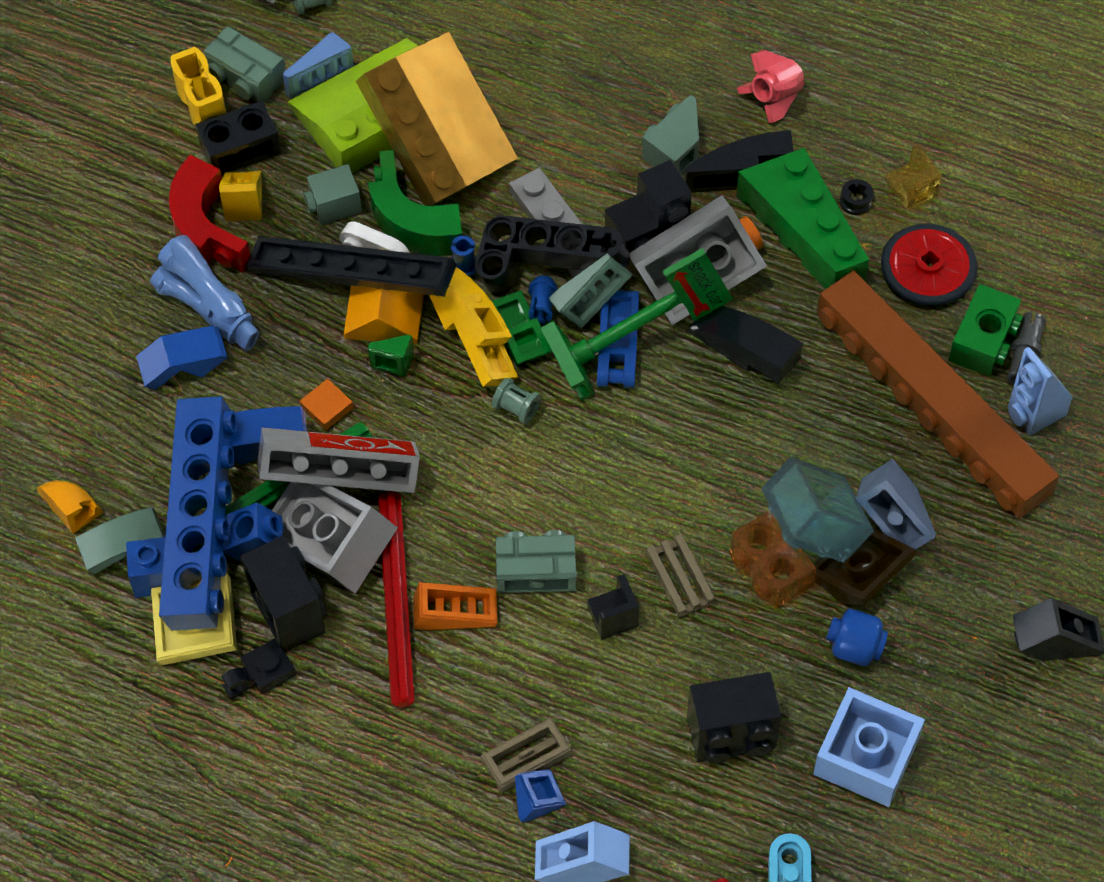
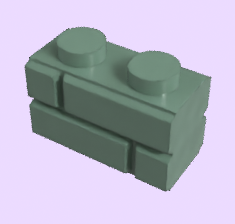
M227 26L217 36V40H213L203 52L208 62L210 74L220 84L224 82L233 87L235 93L244 100L251 98L256 102L263 101L265 103L273 94V91L277 90L284 83L285 60L231 27Z
M551 530L545 532L543 536H527L524 532L512 531L506 533L504 537H496L497 593L576 591L575 535H566L563 531Z

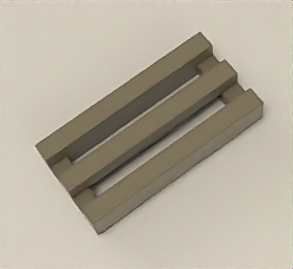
M682 533L674 536V540L670 542L668 539L661 541L660 546L654 547V545L646 547V555L678 618L714 604L715 597ZM675 550H678L702 599H698L674 553ZM660 556H666L689 604H683Z
M549 718L481 755V761L488 768L489 774L497 783L499 791L503 793L516 786L515 776L517 774L545 770L571 756L572 750L553 719ZM549 732L551 733L552 737L520 752L519 755L498 766L496 765L495 761ZM557 745L559 746L553 751L541 756L540 758L528 763L527 765L515 770L514 772L506 776H503L505 773L517 768L518 766L530 761L531 759L543 754L544 752L556 747Z

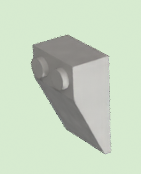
M290 482L272 509L273 512L282 516V536L284 535L291 548L294 546L299 548L306 565L353 593L357 592L398 529V527L373 507L330 485Z

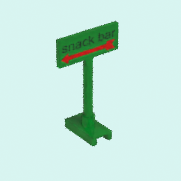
M703 248L663 270L665 277L674 289L673 293L655 301L588 341L584 338L572 345L554 321L540 328L571 388L576 390L582 401L595 394L583 367L584 364L596 358L595 353L660 317L681 303L684 304L693 320L697 321L733 300Z

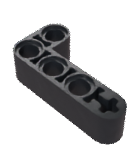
M503 215L496 216L487 222L483 231L475 268L486 289L494 294H503L514 286L520 263L585 270L604 255L609 254L622 266L626 267L630 254L621 234L613 228ZM510 235L507 240L498 242L501 237ZM545 239L541 245L533 246L537 240ZM581 243L578 248L568 250L571 245ZM502 268L498 274L490 275L494 269ZM608 269L605 273L611 274L614 272Z

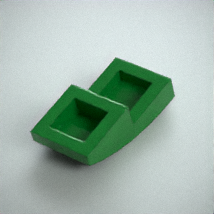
M522 290L492 301L512 335V338L504 345L516 366L552 352L540 329L541 325L538 319L531 320L529 318L530 308Z

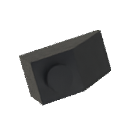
M1053 598L1013 615L1016 629L1014 637L1022 653L1043 661L1092 657L1104 654V643L1097 616Z

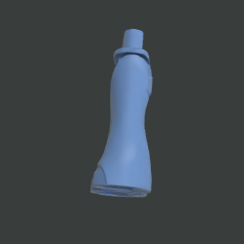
M187 235L177 236L169 240L158 255V260L162 265L152 275L150 279L151 285L158 294L172 296L194 309L210 326L219 327L221 337L227 339L230 344L237 343L245 352L251 350L256 344L260 332L251 324L252 316L250 313H246L243 300L217 279L198 248Z

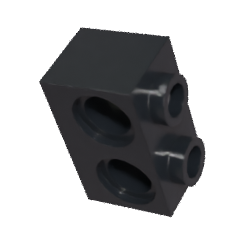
M263 101L244 105L237 110L220 116H213L195 124L199 145L207 163L220 169L221 175L225 174V172H231L281 154L278 132Z

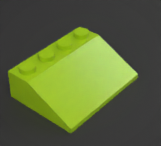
M408 38L288 101L290 109L336 168L348 164L353 173L379 159V151L393 150L355 81L364 73L418 47L417 44Z

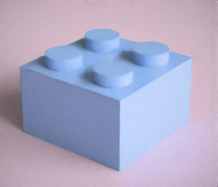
M848 687L817 755L813 775L890 807L919 741L925 719Z

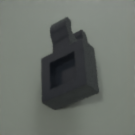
M274 638L241 656L243 668L231 669L224 673L221 678L225 683L223 684L224 690L230 699H234L253 686H256L262 695L296 676L294 666Z

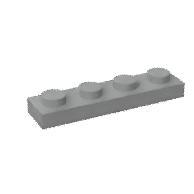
M540 167L509 183V192L528 218L582 224ZM581 243L571 245L568 250L578 248ZM567 269L573 278L584 271ZM604 273V274H605L607 277L610 278V277H611L612 275H614L615 273H611V274H609V273ZM598 280L594 285L598 286L603 282Z

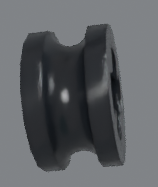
M849 180L843 185L839 202L841 208L850 215L866 213L872 205L873 188L863 180ZM853 193L855 197L856 193L863 195V199L860 200L858 197L857 200H853L850 196Z

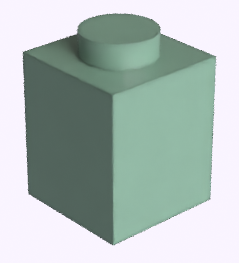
M348 164L307 176L309 191L303 193L309 213L316 212L320 225L362 213L360 192Z

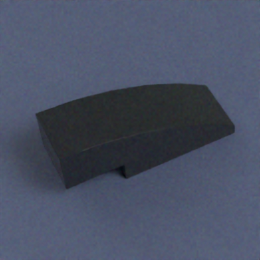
M791 130L769 132L743 138L703 155L686 166V184L692 193L737 190L738 171L794 152Z
M721 306L694 321L688 328V333L748 372L753 367L777 384L784 379L801 359L802 342L763 320L725 306Z

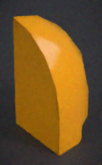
M55 480L37 487L40 496L72 534L104 513L87 491L76 483Z

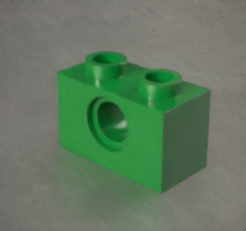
M979 283L952 342L948 361L991 377L995 365L1003 366L1011 347L1010 344L1006 343L1008 336L1016 337L1024 316L1018 314L1022 299ZM983 330H990L994 333H987Z

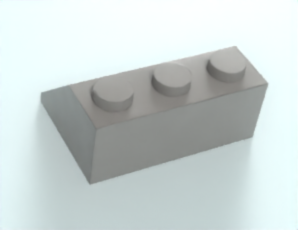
M722 195L629 253L630 259L656 300L674 292L663 270L701 248L704 249L728 290L767 266L732 207ZM683 303L665 313L672 325L690 315Z

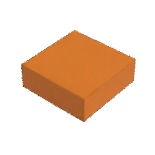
M328 378L299 401L304 411L325 431L354 408L353 401Z

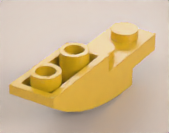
M456 267L445 297L429 295L444 329L457 330L482 387L499 386L505 378L515 381L518 375L504 346L512 338L510 331L485 292L467 274Z

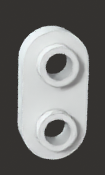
M348 222L339 235L342 245L410 253L407 247L399 240L358 222Z

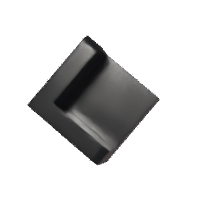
M625 574L617 577L616 590L587 600V608L601 640L638 627L639 605Z

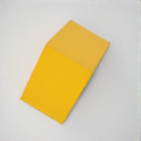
M261 171L225 172L219 185L226 222L262 220Z

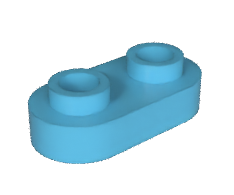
M788 833L778 836L772 842L768 856V882H811V849L804 838ZM791 854L797 861L793 864H787L782 860V856Z

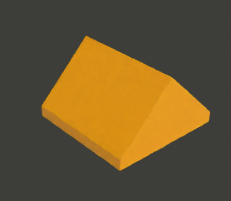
M351 285L343 334L344 339L381 341L403 335H411L413 344H418L424 294Z

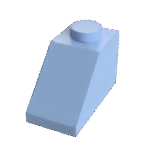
M593 821L537 840L535 880L538 882H606L628 875L630 835Z

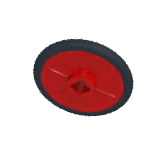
M918 224L900 230L889 239L882 252L881 268L888 285L902 298L919 305L939 306L956 301L969 291L976 279L977 259L970 244L957 232L936 224ZM926 263H931L932 267L927 266Z

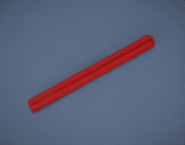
M394 491L380 493L378 496L379 513L398 527L382 552L390 698L392 705L398 708H405L412 705L415 700L401 495Z

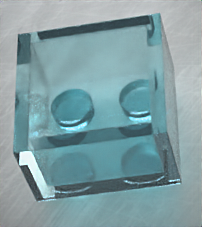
M790 457L761 488L769 503V511L776 517L783 531V539L795 549L802 548L814 552L822 558L829 557L844 563L874 532L845 476Z

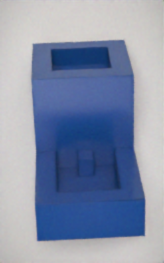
M214 325L161 336L136 356L144 386L154 390L179 371L203 377L228 358L219 327Z

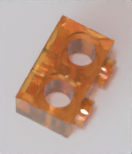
M772 510L767 511L732 532L729 550L732 561L738 569L746 570L752 578V585L758 596L763 600L767 598L774 609L814 585L816 567ZM753 543H761L765 545L767 548L757 550L752 548L750 545ZM782 572L787 574L789 578L777 579L772 574Z

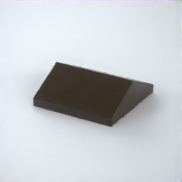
M858 521L807 570V574L841 604L865 605L917 553L914 548Z

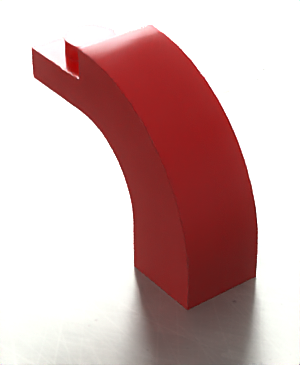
M190 154L176 172L170 186L169 207L176 236L187 235L198 248L207 264L214 257L222 266L226 268L233 267L244 273L250 257L248 242L217 227L206 217L209 209L220 196L219 185L222 180L220 169Z

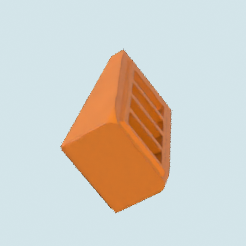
M419 582L413 597L414 629L446 630L496 627L498 623L496 588ZM482 600L483 614H476V601ZM460 601H466L467 613L460 612ZM444 602H450V612L444 611ZM428 603H434V610H428Z

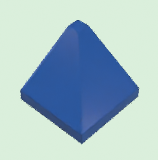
M550 769L519 773L515 776L518 817L521 823L566 805Z

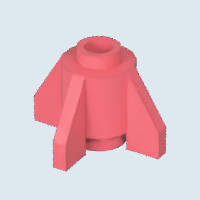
M760 50L751 54L754 70L757 72L752 82L737 87L738 94L753 92L761 102L770 103L765 105L764 108L768 123H774L785 116L797 93L802 90L804 74L801 67L794 60L767 50Z

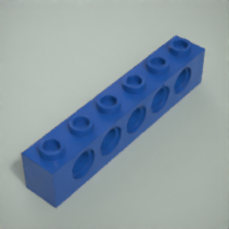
M222 396L177 399L159 617L171 631L217 628L218 614H222L224 610V597L220 590L221 577H224L227 571L226 557L223 553V542L228 540L229 522L225 515L226 504H230L232 500V489L228 481L229 469L234 466L231 433H235L237 430V418L235 411L229 408ZM212 437L209 442L201 445L203 440ZM209 472L204 479L198 480L202 474ZM202 508H206L204 513H202L199 516H195L197 511H199ZM204 543L199 551L192 553V550L197 545ZM201 580L196 588L189 590L193 582Z

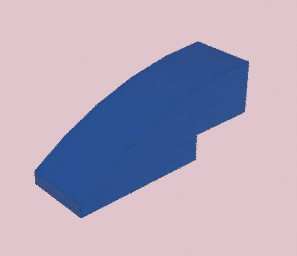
M301 406L235 412L237 430L235 433H231L234 461L241 466L258 460L262 427L307 432L304 409ZM212 437L203 440L201 445L209 442Z

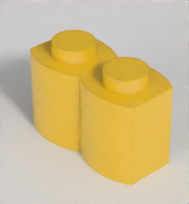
M196 47L171 55V67L176 90L180 99L188 105L193 124L203 122L213 116L226 114L221 85L210 74L205 55Z

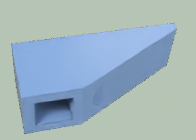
M1028 347L1024 349L1007 408L1012 421L1017 426H1022L1028 435L1031 436L1067 416L1073 396L1052 370Z

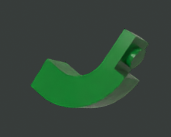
M394 150L379 151L381 166H374L375 182H368L371 210L380 229L384 234L402 242L412 252L433 256H452V241L456 237L462 236L459 204L425 206L411 201L401 192L398 186Z

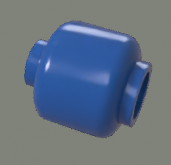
M847 609L841 619L833 617L826 640L833 642L832 654L834 657L865 667L872 660L879 661L887 640L888 631L883 630V623L880 618L855 609Z

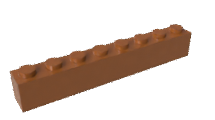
M854 270L820 293L817 314L821 323L827 329H833L842 338L847 350L852 354H857L867 364L870 373L876 379H882L892 389L893 395L902 405H907L918 416L921 425L926 430L933 431L943 441L946 450L953 457H959L965 463L973 478L980 484H985L995 494L998 503L1005 510H1011L1021 519L1054 494L1059 475Z

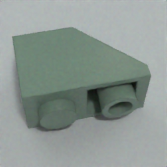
M689 95L681 104H674L662 121L657 125H651L645 131L642 137L643 160L653 167L671 160L682 176L686 172V166L698 159L699 130L697 104L694 96Z

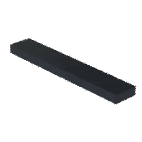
M258 236L246 264L250 273L444 297L457 266L451 257Z

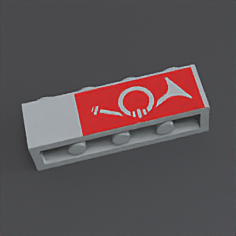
M262 427L257 466L259 479L415 493L420 455L413 441Z

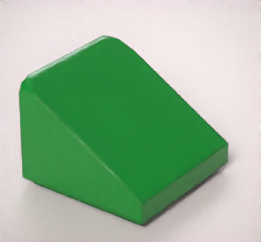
M403 335L369 343L370 367L406 376L414 355L412 336Z

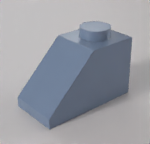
M891 459L862 478L856 500L884 534L915 550L935 538L936 533L917 487L894 459Z

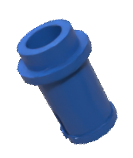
M458 236L452 241V258L457 264V268L469 277H472L477 272L475 268L477 257L474 255L475 243L468 236Z
M538 276L529 285V294L531 296L529 318L531 320L537 318L539 323L542 324L546 320L549 322L552 319L553 303L549 297L558 290L556 283L551 277Z

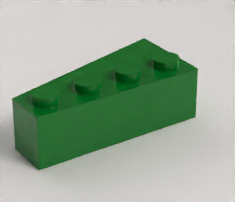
M805 148L738 171L736 197L744 205L748 204L756 212V218L764 226L768 225L780 237L779 242L788 251L791 249L802 260L801 264L825 289L853 270L866 282L869 258Z

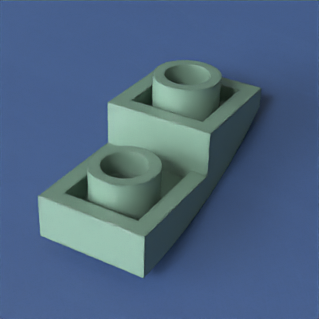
M149 507L105 522L77 536L75 539L87 571L96 574L127 556L126 542L165 537L155 509Z

